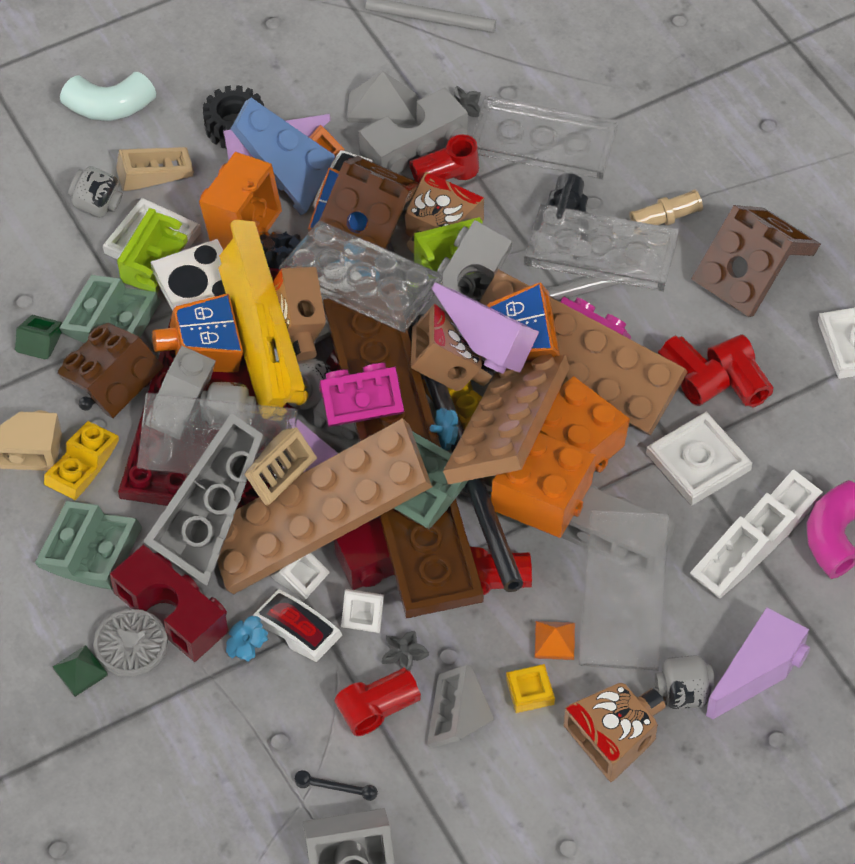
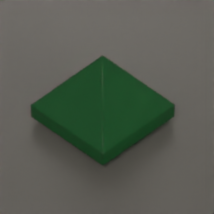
M86 645L52 666L74 697L108 676L107 671Z

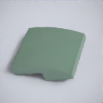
M91 275L59 329L63 334L83 343L88 340L89 334L96 327L105 323H111L141 337L161 300L157 292L126 288L121 278Z
M412 431L432 488L393 509L430 529L452 504L468 481L448 485L443 470L452 454Z
M66 501L35 564L39 568L60 577L112 590L113 587L109 574L128 558L142 526L137 518L104 514L99 505Z

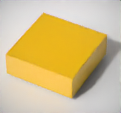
M545 664L506 672V681L516 713L555 705V697Z

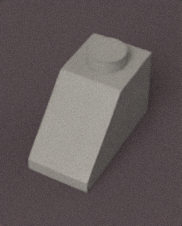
M181 346L164 378L146 425L180 440L201 401L202 391H206L210 384L216 360Z

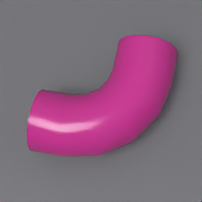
M850 480L832 488L814 504L807 521L808 546L819 566L831 579L842 576L855 566V547L845 534L846 526L855 520V483Z

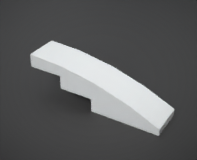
M793 469L771 495L766 493L745 518L740 516L690 572V575L718 598H722L798 526L813 509L814 504L824 496L823 491Z

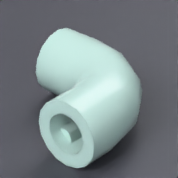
M133 72L122 82L109 87L94 85L80 75H77L65 83L60 94L61 103L72 111L89 119L102 121L127 118L142 110L156 98L153 84L140 72Z

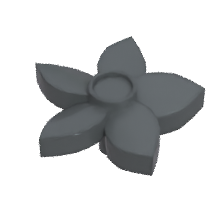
M456 86L454 90L455 99L468 112L469 116L481 117V111L477 104L481 92L470 91L466 94L463 89Z
M415 631L407 632L401 640L395 636L386 635L387 645L392 650L385 653L382 658V664H390L399 660L401 669L405 667L406 670L410 671L413 666V660L418 661L429 656L428 650L423 645L417 643Z

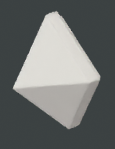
M345 589L341 627L380 633L384 594Z

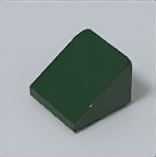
M31 315L16 329V352L44 360L48 359L62 334L59 329L62 322Z

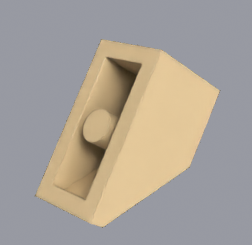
M42 410L18 412L0 425V469L48 471L58 461L62 438L57 413H49Z

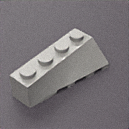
M231 413L143 542L208 586L248 480L244 474L254 463L257 453L268 437Z

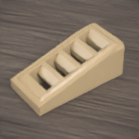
M187 147L119 150L116 168L122 191L137 190L192 177L194 174ZM177 160L178 166H173L172 161Z
M297 427L282 430L268 444L244 475L263 503L269 505L317 457ZM284 450L287 452V454H288L289 457L291 458V462L288 460V458H287V457L285 456V454L283 453ZM276 458L279 459V461L281 462V464H282L283 467L285 468L284 470L281 469V467L279 466V464H278L277 461L275 460ZM268 465H270L274 473L277 475L278 478L276 480L267 468ZM260 473L263 474V476L265 477V479H266V480L268 481V483L270 484V488H269V489H268V487L266 486V484L264 483V481L262 480V478L259 476Z

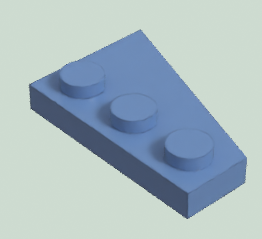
M253 98L246 100L231 127V131L253 158L272 163L277 187L280 191L284 189L295 203L293 207L300 215L306 213L335 155Z

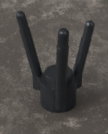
M565 173L558 177L555 190L550 191L548 201L533 229L535 235L540 233L555 204L558 206L556 212L557 219L563 217L565 210H572L577 206L579 209L581 245L583 249L588 248L586 212L588 197L583 194L584 181L581 177L572 173Z

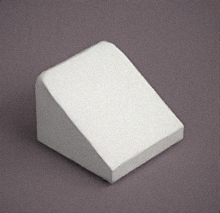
M310 553L270 576L276 582L305 600L330 572Z

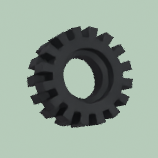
M230 85L225 86V92L222 93L220 89L214 91L215 97L209 95L206 98L207 103L203 104L204 126L208 138L211 137L212 143L217 145L220 142L221 148L227 149L224 131L231 130L235 121H227L223 118L230 114H239L246 100L253 98L264 106L261 96L258 93L253 95V89L247 88L243 92V87L236 85V90H231Z

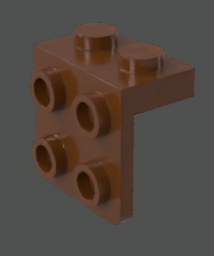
M105 323L96 327L89 334L88 340L77 351L70 353L64 359L58 374L62 379L85 390L103 412L114 419L164 366L139 336L111 323Z

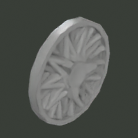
M126 609L112 614L101 623L94 639V649L100 664L111 673L128 677L148 673L159 665L166 654L168 644L164 624L155 615L139 609Z

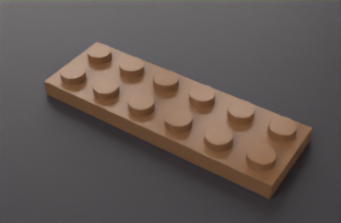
M498 269L479 302L487 305L490 302L527 288L529 285ZM550 297L560 355H566L570 366L562 385L573 376L629 417V424L651 436L686 376L687 370Z
M551 354L539 356L532 362L524 363L521 372L506 368L504 374L495 372L443 470L448 485L522 470L570 369L566 355L553 357Z
M402 418L298 476L269 505H265L259 497L237 509L217 560L226 590L234 595L432 488L410 425Z

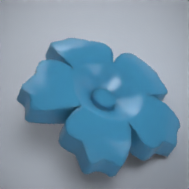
M440 408V410L436 411V425H431L430 431L437 433L441 448L448 451L451 445H454L456 442L458 417L455 410Z
M249 616L245 622L240 620L232 626L228 632L232 637L226 642V652L231 658L237 656L240 659H245L247 662L255 658V648H260L268 640V631L262 628L261 618Z

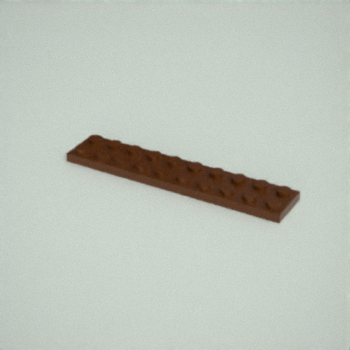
M395 286L323 299L324 313L340 370H348L349 375L363 373V367L377 363H385L386 368H396L404 413L354 422L359 442L403 418L410 425L414 433L441 447L437 433L430 431L431 425L435 424L420 373L411 368V341ZM456 498L430 529L425 528L395 509H391L379 516L406 619L484 602L483 590Z

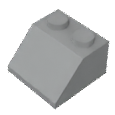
M385 808L303 821L309 864H395L390 825Z

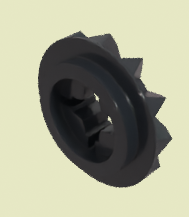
M273 231L270 236H260L267 264L270 268L280 270L281 268H295L307 262L310 257L309 242L301 239L298 234L289 235L287 231L283 234H278Z

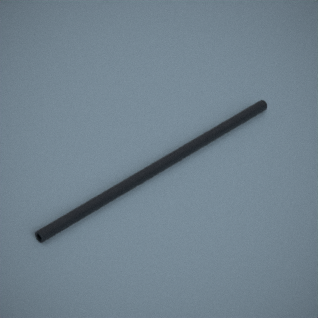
M390 240L380 264L388 285L395 286L412 344V327L421 318ZM423 375L436 411L440 410V408H445L447 410H455L457 414L458 435L455 444L451 445L453 453L464 432L448 387ZM483 478L468 480L465 487L504 590L515 592L523 586V581Z

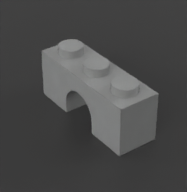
M444 87L417 101L418 126L414 128H401L395 125L387 116L359 130L360 154L365 158L372 159L374 163L399 173L409 166V161L445 148L447 142L452 137L460 134L468 135V112Z
M474 220L470 228L464 226L454 242V245L458 248L451 259L445 257L439 266L436 276L440 279L437 283L460 292L458 284L468 273L480 272L493 279L512 250V240ZM430 288L425 290L418 302L417 307L421 308L419 312L420 318L433 304L446 311Z

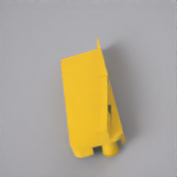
M233 220L230 224L233 239L219 255L221 265L218 269L225 293L230 296L244 358L261 415L264 419L281 420L288 412L287 408H282L286 403L302 405L307 401L308 392L304 391L307 387L303 382L256 224L253 221ZM274 339H275V343H276V348H277V353H278L279 362H276V357H275V352H274V347H273V341H274Z

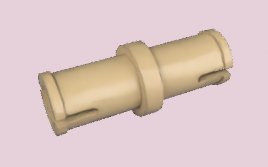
M694 189L691 192L671 199L667 197L660 198L654 205L629 212L630 221L634 231L640 233L643 230L663 223L667 226L674 224L677 218L697 211L700 212L703 210V203L698 191Z

